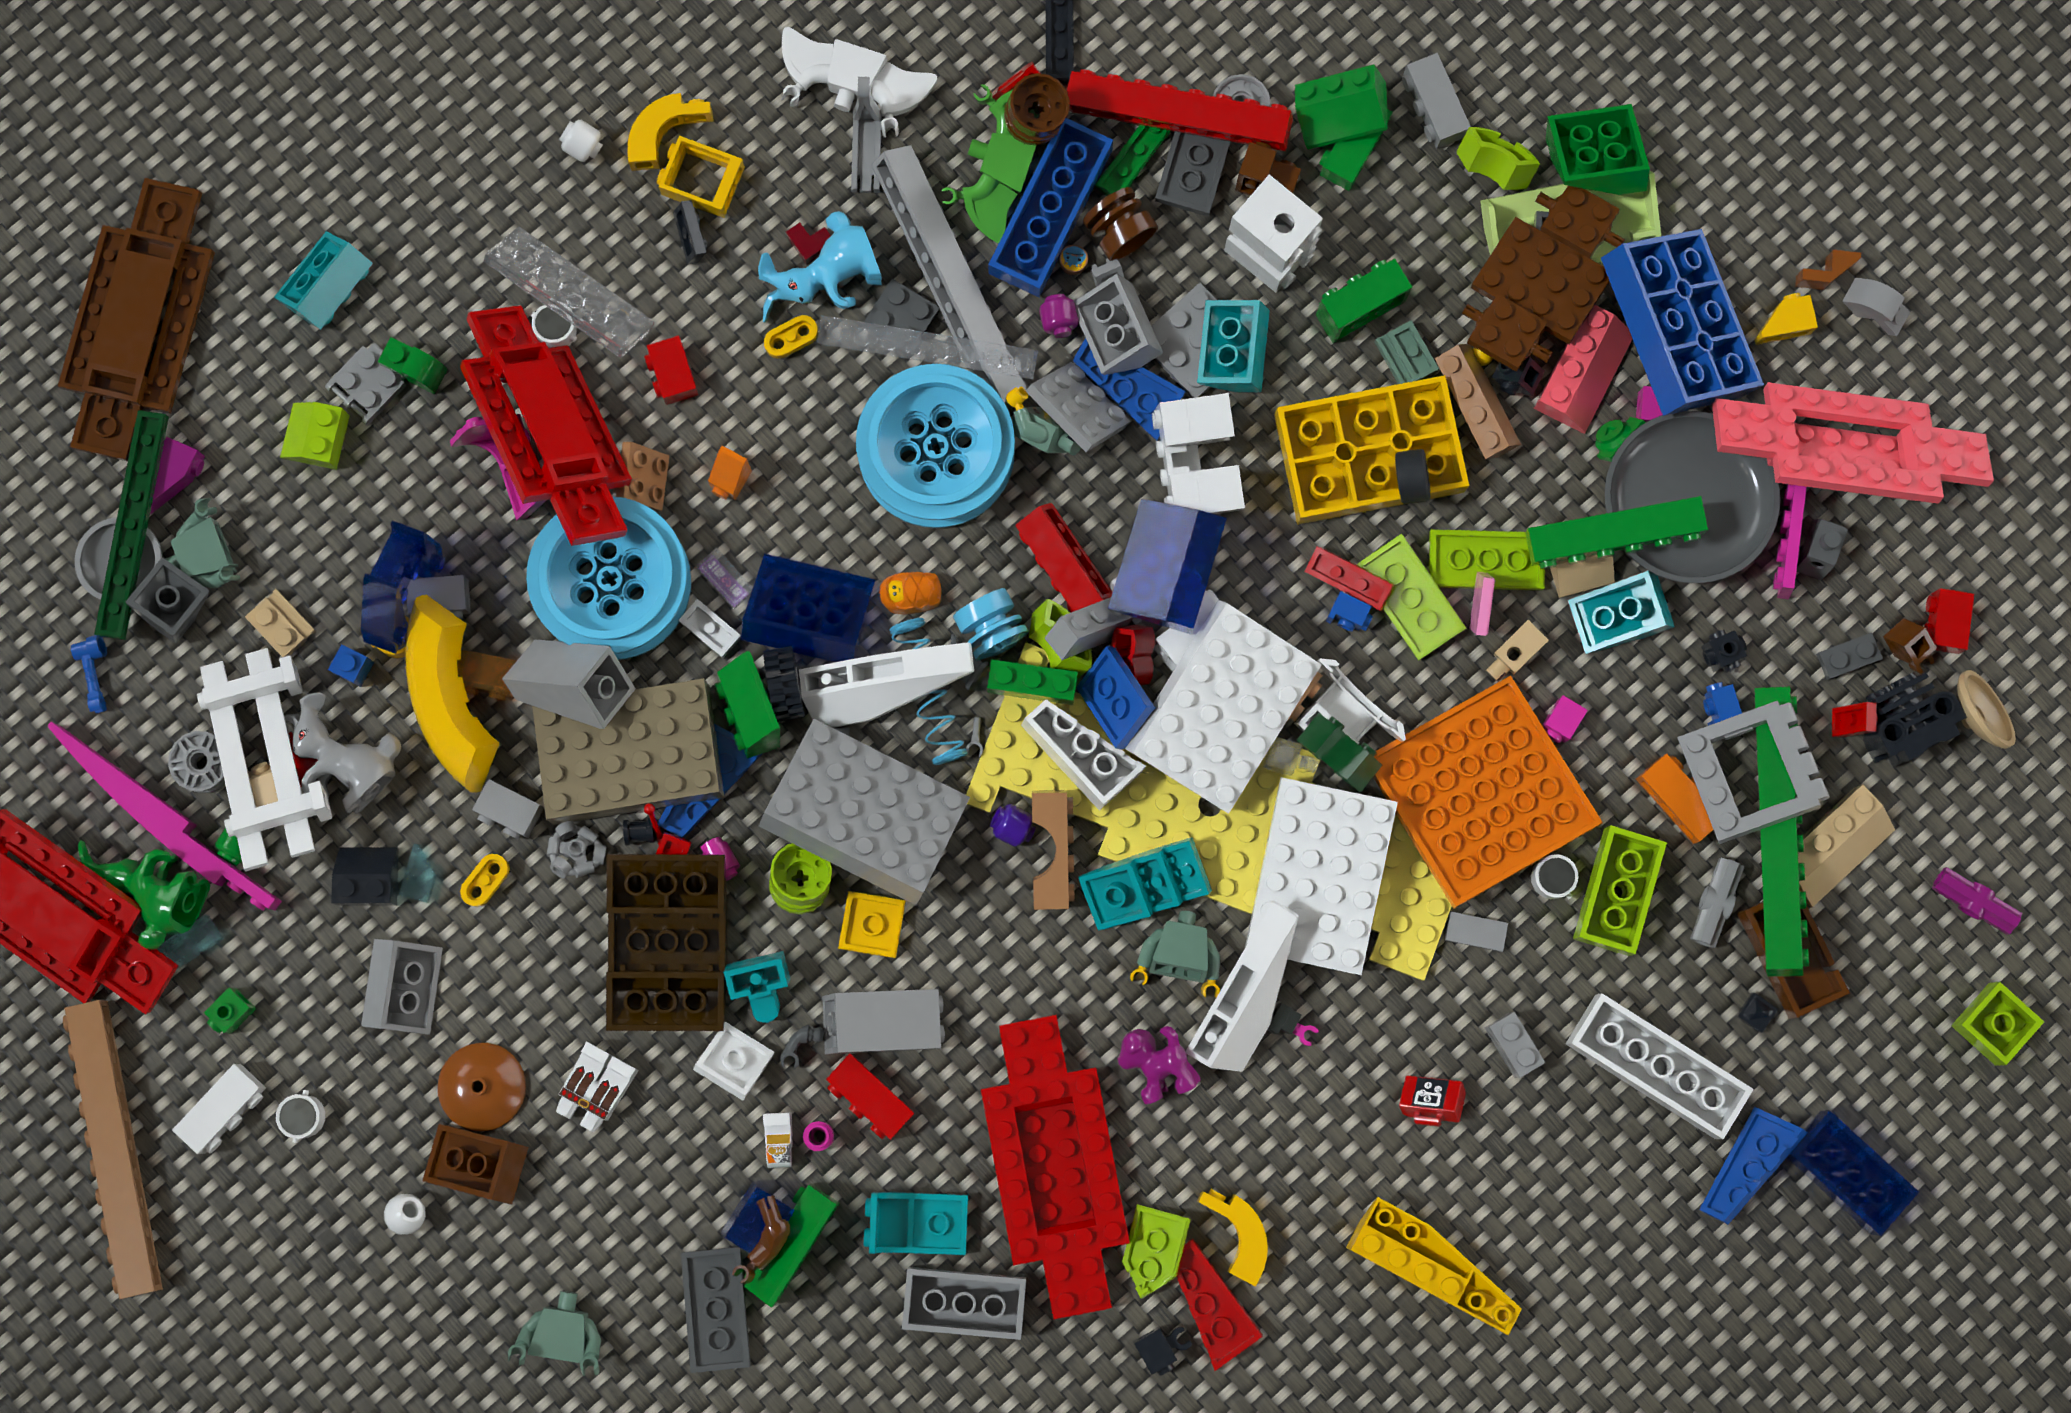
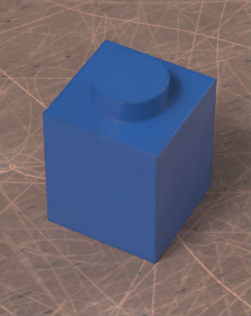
M341 644L328 670L362 687L374 661Z

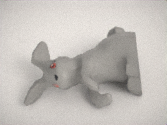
M320 692L308 694L300 700L301 715L288 714L284 716L286 724L292 723L295 726L292 751L300 758H314L318 760L314 766L306 771L301 781L302 791L304 794L310 792L308 784L314 783L318 778L317 781H320L329 798L327 784L332 775H334L350 789L349 794L342 799L346 812L351 813L354 811L357 814L396 775L393 761L401 751L400 740L388 733L381 738L378 747H372L368 744L338 743L329 736L326 726L318 718V713L325 703L326 696Z

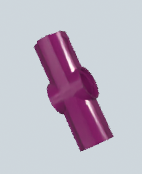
M1948 867L1943 868L1933 882L1932 889L1959 905L1958 908L1963 913L1974 919L1987 922L2006 935L2011 934L2021 920L2022 913L1995 897L1996 894L1991 889L1980 883L1970 882Z

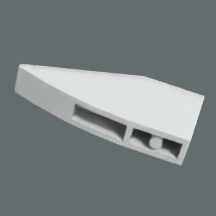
M969 642L926 647L799 669L801 696L812 719H816L832 728L872 721L973 673L972 647Z
M1272 901L1188 1046L1186 1054L1210 1068L1240 1072L1244 1070L1271 1023L1299 917L1298 914L1278 902Z

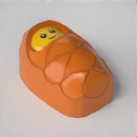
M898 573L887 577L880 585L879 594L881 602L893 614L902 615L925 612L938 607L942 600L940 580L933 573Z

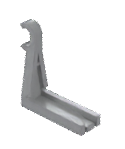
M858 77V99L853 111L851 191L857 192L858 176H860V193H871L872 177H874V193H880V182L872 164L881 155L882 114L871 96L870 77Z

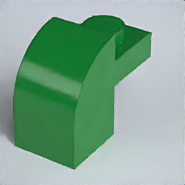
M390 337L377 361L381 366L404 376L410 383L434 395L447 372V368L431 355Z

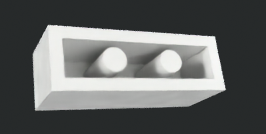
M233 1064L172 1131L197 1154H206V1152L210 1154L222 1143L220 1137L227 1130L232 1131L243 1120L241 1115L248 1107L253 1109L263 1099L261 1093L266 1087L244 1066Z

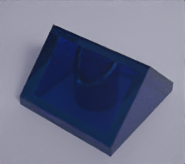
M753 1181L721 1232L724 1238L750 1253L760 1241L761 1233L766 1226L756 1202L764 1198L767 1208L770 1209L767 1197L773 1194ZM775 1196L782 1219L789 1221L795 1210Z

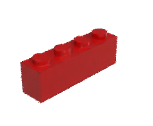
M1052 503L1037 507L1015 525L1021 540L1035 554L1037 564L1045 569L1051 578V584L1054 589L1060 592L1066 600L1067 608L1070 612L1115 596Z

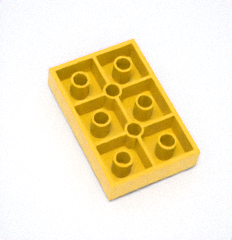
M1445 375L1277 407L1274 414L1297 525L1403 505L1399 494L1395 454L1401 451L1424 450L1430 483V499L1464 493L1469 487Z

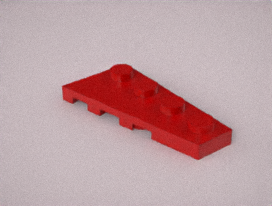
M1192 1238L1186 1242L1176 1277L1186 1297L1193 1319H1195L1204 1346L1208 1351L1212 1366L1216 1371L1262 1338L1263 1334L1195 1240Z

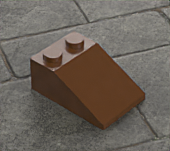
M439 1124L422 1181L512 1205L529 1147Z

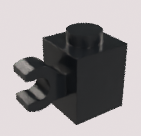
M1156 1327L1133 1341L1151 1375L1157 1372L1159 1376H1162L1175 1368L1173 1363L1177 1361V1358L1172 1348L1187 1350L1191 1347L1192 1343L1190 1340L1184 1344L1177 1342V1335L1185 1331L1183 1327L1175 1328L1166 1337H1164L1160 1328Z

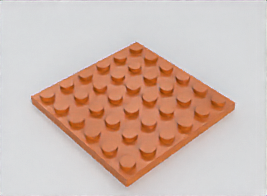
M1511 675L1405 734V741L1396 739L1376 750L1377 754L1374 756L1382 766L1373 778L1387 800L1398 802L1395 814L1453 909L1603 823Z

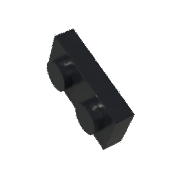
M692 200L681 201L673 211L687 265L696 264L706 254L707 242L705 237L701 235L699 213L694 209Z

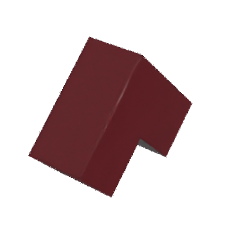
M800 222L786 231L787 238L806 265L819 257L826 240L831 237L825 227L809 236Z

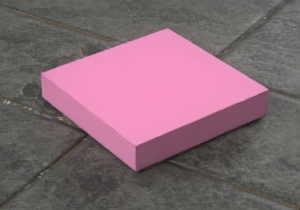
M1477 572L1469 627L1476 635L1481 636L1488 635L1495 579L1484 572Z

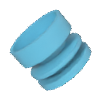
M1005 588L983 595L953 615V619L961 634L976 632V635L968 641L971 643L972 648L979 646L973 652L976 661L1007 651L1029 632L1026 625L1014 627L1022 620L1020 615L1005 616L1014 607V603Z

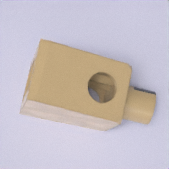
M1527 620L1494 653L1497 659L1486 671L1497 682L1509 671L1514 675L1549 640ZM1512 649L1517 650L1520 655L1515 661L1510 660L1507 655Z

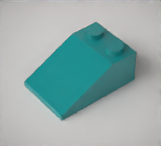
M1650 571L1637 574L1568 600L1585 654L1646 638L1675 627L1659 578Z

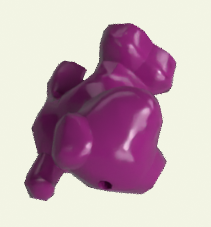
M1165 1026L1160 1029V1033L1168 1039V1046L1160 1051L1156 1050L1155 1038L1149 1031L1135 1029L1123 1037L1121 1052L1117 1058L1118 1064L1126 1070L1142 1069L1148 1081L1145 1088L1141 1090L1144 1104H1151L1163 1098L1162 1093L1168 1092L1165 1078L1171 1074L1177 1077L1175 1088L1178 1094L1194 1089L1200 1082L1198 1073L1188 1062L1186 1051L1179 1044L1178 1034L1172 1027Z

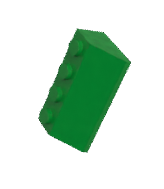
M811 1184L806 1189L802 1186L792 1200L796 1204L792 1212L789 1214L785 1211L782 1215V1219L789 1222L790 1234L781 1251L762 1271L756 1268L753 1281L744 1286L771 1308L778 1303L840 1202Z

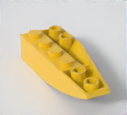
M1379 1197L1374 1200L1359 1221L1346 1247L1508 1336L1522 1310L1431 1225Z

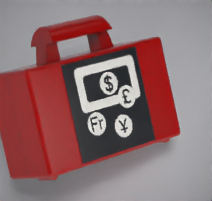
M1406 1076L1399 1107L1403 1115L1413 1117L1415 1124L1440 1127L1442 1121L1460 1122L1466 1090L1462 1081Z

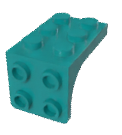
M872 1192L871 1198H867L865 1201V1217H870V1228L864 1229V1247H869V1254L920 1253L966 1255L968 1195Z

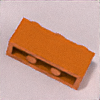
M1666 753L1640 774L1636 780L1693 844L1698 843L1713 830L1693 777L1689 778L1682 771L1684 767L1675 756L1672 755L1670 757Z

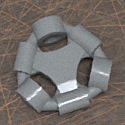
M573 821L561 823L555 828L556 832L553 837L549 838L547 856L550 857L551 861L550 869L560 878L572 875L579 878L595 872L594 868L598 865H603L606 845H602L598 840L599 835L586 826L574 825ZM578 834V838H577V839H573V840H571V841H569V842H562V841H561V840L569 839V838L573 837L574 835ZM590 845H594L592 861L586 859V848ZM563 855L569 858L574 863V867L572 868L565 859L559 856Z

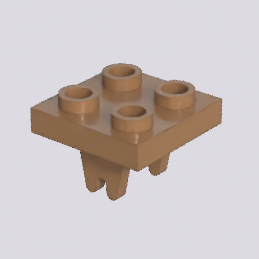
M623 442L621 457L631 475L632 481L630 486L625 485L624 487L614 488L612 493L616 494L615 497L634 500L654 511H662L669 455L634 442Z

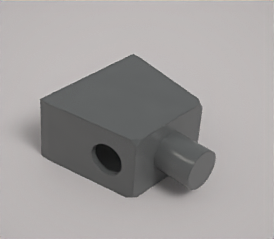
M1824 519L1812 520L1798 557L1796 572L1821 581L1834 568L1848 529ZM1812 562H1819L1821 564L1820 566H1817Z

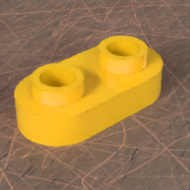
M800 315L770 330L764 338L766 352L773 358L781 359L810 345L818 336L817 324L811 317ZM807 328L809 333L806 336H801L799 334L800 329ZM782 341L784 346L781 349L774 348L775 342Z
M498 854L486 855L462 884L460 894L463 901L474 907L485 905L509 874L510 868L507 860ZM498 864L500 871L493 875L490 872V868L492 865ZM480 887L482 890L481 895L477 898L473 897V889Z

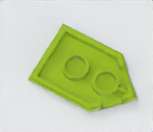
M1137 1204L1129 1233L1130 1243L1126 1244L1122 1263L1126 1271L1131 1275L1140 1298L1143 1299L1176 1278L1191 1219Z

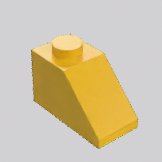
M1793 293L1784 296V300L1777 305L1754 339L1755 344L1811 335L1818 328L1811 295L1801 296L1800 293Z

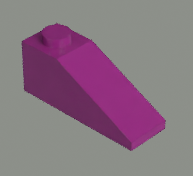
M166 436L150 515L192 483L195 476L200 475L205 464L203 460L205 456L201 452Z

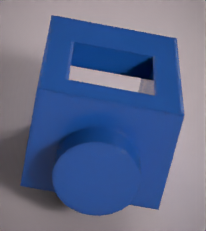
M1340 591L1326 622L1331 624L1333 619L1338 621L1337 625L1345 630L1353 632L1354 629L1358 631L1362 629L1366 631L1373 617L1368 614L1372 606Z
M1719 682L1706 687L1707 693L1704 694L1703 705L1706 714L1712 717V721L1707 723L1708 726L1742 714L1733 684L1724 686L1723 682Z

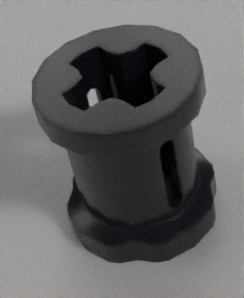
M650 818L647 821L629 822L628 819L623 820L625 846H629L631 842L649 841V843H655V831Z

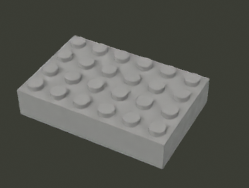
M813 719L770 800L759 827L917 905L970 797Z

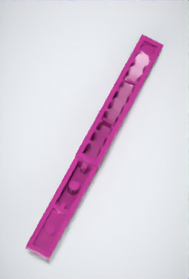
M53 722L48 724L47 727L89 775L125 811L174 854L215 885L223 886L228 879L229 881L226 883L228 887L239 894L243 891L252 897L249 901L262 911L266 907L271 910L278 908L282 902L279 898L190 835L197 824L62 726Z

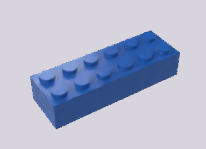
M1065 118L1057 135L1050 140L988 264L990 275L1040 298L1060 254L1112 152L1113 139Z

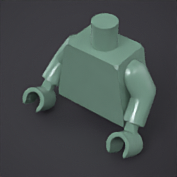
M203 498L195 502V510L178 530L176 537L171 540L175 555L165 559L202 586L217 589L230 581H239L240 575H233L237 572L235 567H238V564H234L219 523L211 517L208 518V515L217 513V508H208L207 505L211 498Z
M560 1291L558 1307L546 1306L542 1311L535 1312L522 1327L515 1345L508 1349V1362L511 1360L512 1355L519 1354L521 1355L519 1365H523L526 1359V1351L528 1350L527 1355L580 1363L583 1376H585V1369L587 1367L594 1366L595 1376L598 1375L600 1369L597 1360L599 1359L601 1338L594 1321L588 1318V1313L575 1310L578 1293Z

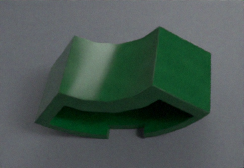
M1318 713L1297 741L1318 760L1321 759L1333 769V772L1361 792L1382 766L1374 758L1377 752L1364 742L1360 746L1342 731L1345 726L1333 716L1328 720Z

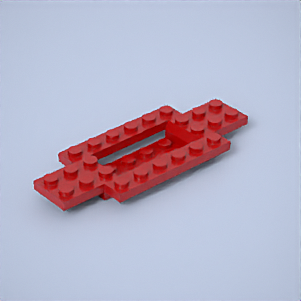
M521 305L469 312L466 320L483 357L462 360L460 368L522 503L550 500L571 546L625 537L628 529L609 489L620 488L625 485L630 486L632 478L569 346L548 348L545 342H539ZM502 383H508L544 460L542 469Z
M6 809L0 810V944L82 1003L91 1002L102 983L145 1015L150 1013L179 965L157 949H146L138 943L139 937L132 932L141 917L142 910L138 903ZM8 851L102 918L96 920L7 857Z
M1057 1015L999 1025L1009 1084L981 1089L1013 1266L1043 1260L1053 1319L1110 1309L1112 1306L1101 1249L1129 1244L1130 1242L1097 1068L1067 1073Z

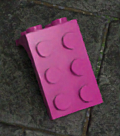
M516 414L530 443V435L528 430L524 428L521 415ZM482 417L468 419L466 424L456 431L455 436L450 440L451 447L476 445L486 449L495 457L504 479L516 521L527 519L546 501L522 503Z

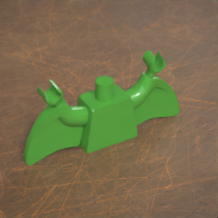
M981 84V87L987 91L986 97L979 98L975 93L973 94L978 103L982 105L987 104L990 107L989 111L995 116L997 121L996 133H992L989 144L972 139L967 155L983 160L979 171L982 175L978 182L971 187H963V191H957V189L950 187L943 188L941 192L951 191L953 198L951 201L942 202L952 205L958 202L959 199H964L966 211L974 225L985 236L999 244L1006 230L1009 207L1017 193H1020L1036 146L1023 144L1014 139L1006 128L1004 109L1013 90L1005 93L995 101L988 86ZM1032 109L1029 112L1034 114V118H1038V116L1040 115L1035 114L1034 110Z

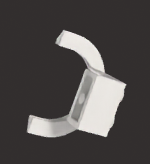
M1322 658L1317 660V662L1322 664L1320 668L1333 683L1294 723L1302 732L1319 713L1328 720L1333 716L1345 726L1342 731L1357 744H1359L1358 741L1375 723L1397 740H1406L1403 724L1385 714L1358 690L1339 669V663L1336 660Z

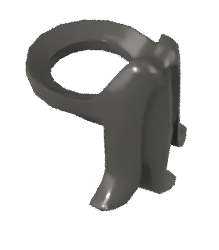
M951 634V644H957L956 637ZM973 656L974 672L960 678L965 683V688L968 691H987L991 664L989 661H976Z

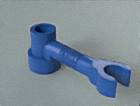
M94 635L87 637L86 641L72 644L71 653L76 661L82 660L88 688V708L90 712L100 713L107 711V706L103 693L100 691L94 660L105 657L107 655V647L103 637Z

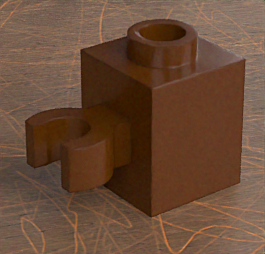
M1903 618L1883 636L1894 657L1909 663L1911 670L1922 674L1923 670L1920 665L1923 660L1929 664L1934 663L1931 653L1937 647L1925 627Z

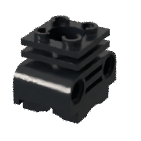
M1912 672L1866 696L1865 698L1868 702L1876 703L1878 708L1876 710L1877 716H1882L1884 719L1876 724V732L1866 733L1863 736L1865 747L1874 763L1888 757L1891 765L1895 767L1902 762L1910 761L1923 754L1927 748L1960 735L1955 723L1967 718V715L1955 695L1942 691L1923 699L1921 694L1935 687L1933 683L1917 689L1915 684L1929 678L1926 672L1919 676Z

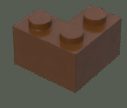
M1250 142L1239 171L1235 191L1251 196L1270 174L1293 193L1301 169L1297 168L1290 161L1281 160L1279 162L1274 160L1277 151L1272 150L1270 145L1262 142H1256V144Z

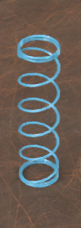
M914 618L892 626L889 629L890 634H892V640L898 643L923 642L913 649H919L926 645L931 639L903 641L894 638L895 635L920 628L925 624V619ZM945 689L931 692L941 694L923 704L916 714L922 719L950 718L926 735L925 741L933 745L960 743L947 752L933 758L932 764L934 765L948 763L968 754L965 748L957 749L964 744V741L961 740L949 742L928 741V737L933 732L956 717L955 715L926 717L919 714L926 705L946 694L948 690Z

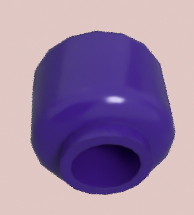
M1008 804L1004 808L1000 806L990 824V827L993 828V834L997 839L1014 847L1021 845L1024 841L1029 842L1036 829L1032 825V815L1013 804Z

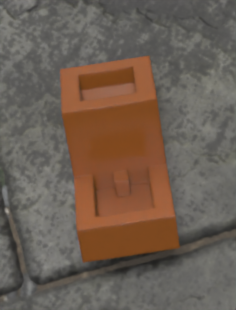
M1832 250L1826 257L1825 271L1803 268L1796 276L1795 287L1824 290L1852 268L1861 259V253Z

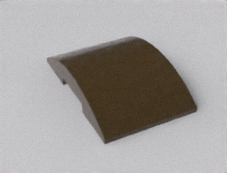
M607 854L606 913H608V971L606 972V1031H724L727 984L724 976V970L727 965L725 855Z

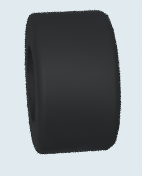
M1416 449L1397 452L1395 454V464L1401 502L1407 504L1430 500V483L1424 450Z

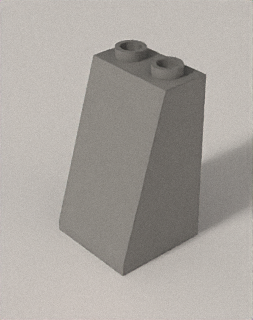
M537 639L531 643L502 678L515 700L599 729H604L636 689L610 646L581 643L568 645L559 641Z
M938 989L849 992L822 996L825 1055L941 1048V1043L944 1042L945 1031L943 1025H940V1013L943 1012V998L939 996Z

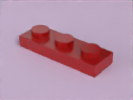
M1321 546L1316 547L1304 571L1371 605L1379 611L1384 608L1395 584Z

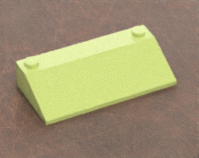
M1652 171L1649 172L1647 191L1616 195L1585 189L1620 209L1619 214L1612 223L1611 231L1625 238L1624 243L1661 237L1655 173ZM1559 184L1481 200L1483 225L1490 255L1515 217L1534 227L1536 211L1549 212V209L1535 202L1541 191L1556 200L1557 197L1563 194L1567 185ZM1604 241L1599 245L1591 260L1604 266L1601 257L1616 247Z

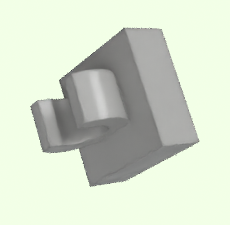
M1107 258L1106 264L1099 267L1096 264L1092 265L1091 272L1096 287L1115 274L1124 278L1122 267L1117 259L1109 261Z

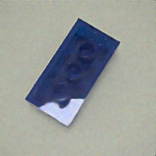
M1830 1110L1820 1111L1804 1129L1808 1133L1787 1156V1159L1871 1235L1882 1236L1918 1195L1919 1191Z

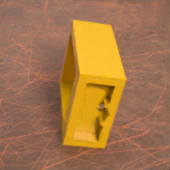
M679 136L676 144L672 143L667 154L668 164L666 169L662 168L657 178L661 195L679 202L692 200L695 208L725 218L745 168L743 159ZM686 153L726 168L713 202L673 188Z

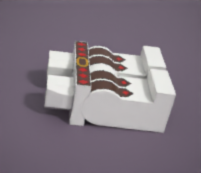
M586 1041L578 1061L568 1076L564 1087L559 1092V1095L562 1097L556 1112L571 1119L578 1106L587 1110V1113L580 1125L591 1132H595L604 1120H609L612 1112L617 1107L639 1070Z

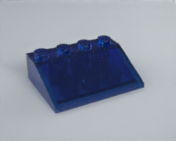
M1141 499L1108 610L1192 634L1227 518L1198 509Z
M764 553L742 619L741 640L773 648L792 646L794 653L832 662L855 659L875 579Z

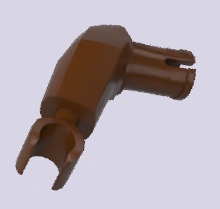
M774 1195L767 1197L770 1209L767 1208L764 1198L756 1202L766 1226L763 1228L764 1231L761 1233L760 1241L747 1256L751 1262L747 1266H736L732 1272L733 1276H738L743 1270L746 1271V1277L740 1282L742 1284L752 1282L755 1277L754 1270L758 1268L762 1271L779 1254L790 1234L789 1222L782 1219Z

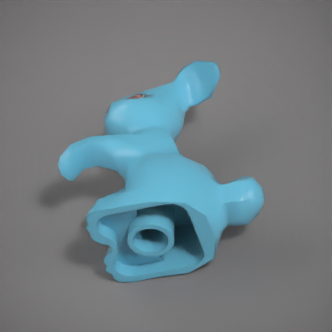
M843 212L831 213L826 218L827 228L831 229L834 233L826 240L819 257L807 268H792L786 272H777L769 253H763L758 266L759 279L777 288L766 297L763 305V322L767 321L774 301L782 299L802 304L812 302L815 294L823 289L835 306L842 309L855 306V297H841L838 293L837 284L860 273L866 278L867 284L882 285L881 273L863 226H852L849 218Z

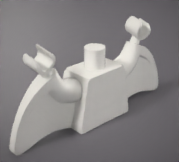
M790 27L783 29V59L789 75L796 83V85L786 86L783 91L782 100L788 95L794 96L790 102V107H795L798 104L802 90L806 91L815 83L828 84L829 91L838 94L834 107L841 111L849 112L853 100L858 99V77H870L871 96L880 104L881 114L885 117L881 122L882 134L886 138V129L894 128L897 137L899 134L898 122L893 116L903 114L916 107L929 95L937 83L936 74L902 70L887 62L886 55L838 39H835L834 45L818 43L806 38Z

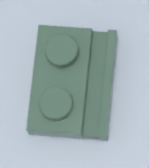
M1412 320L1374 341L1398 384L1423 380L1439 370Z

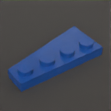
M1086 338L1073 359V362L1154 440H1159V429L1154 430L1152 413H1154L1157 405L1161 402L1182 400L1185 395L1184 390L1143 367L1107 375L1101 374Z
M714 724L725 795L762 754L747 759L744 750H738L734 734ZM721 798L667 806L658 821V825L684 839Z
M1754 1107L1699 1210L1729 1225L1808 1132Z

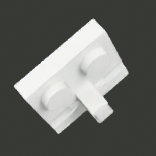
M725 1022L724 1031H718L695 1064L693 1070L743 1101L775 1052Z

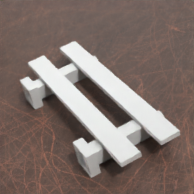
M268 648L245 654L250 675L228 681L223 661L200 667L204 688L201 693H197L201 709H208L210 711L232 815H229L230 819L224 820L228 836L237 837L245 872L269 865L261 831L284 825L290 855L293 858L315 851L308 817L317 815L321 822L332 819L327 793L320 781L308 784L310 792L302 794L279 691L288 689L291 696L303 693L298 669L291 656L279 658L280 667L273 668ZM251 699L256 700L278 798L277 802L260 807L255 805L233 706L234 704Z

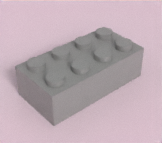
M908 1267L902 1329L1021 1340L1026 1277Z

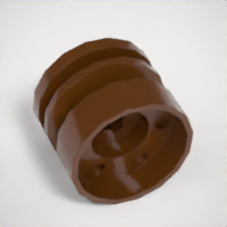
M1039 73L1025 76L1016 83L1004 109L1005 125L1014 139L1023 144L1037 146L1049 142L1057 135L1069 113L1070 100L1064 86L1059 80L1050 75ZM1031 109L1034 110L1035 114H1040L1038 118H1034V114L1029 113Z
M1131 187L1122 188L1103 198L1083 218L1086 228H1092L1091 235L1094 238L1106 235L1100 242V248L1109 261L1120 260L1130 255L1150 240L1158 231L1159 226L1148 211L1136 214L1142 202L1140 199L1135 198V192Z

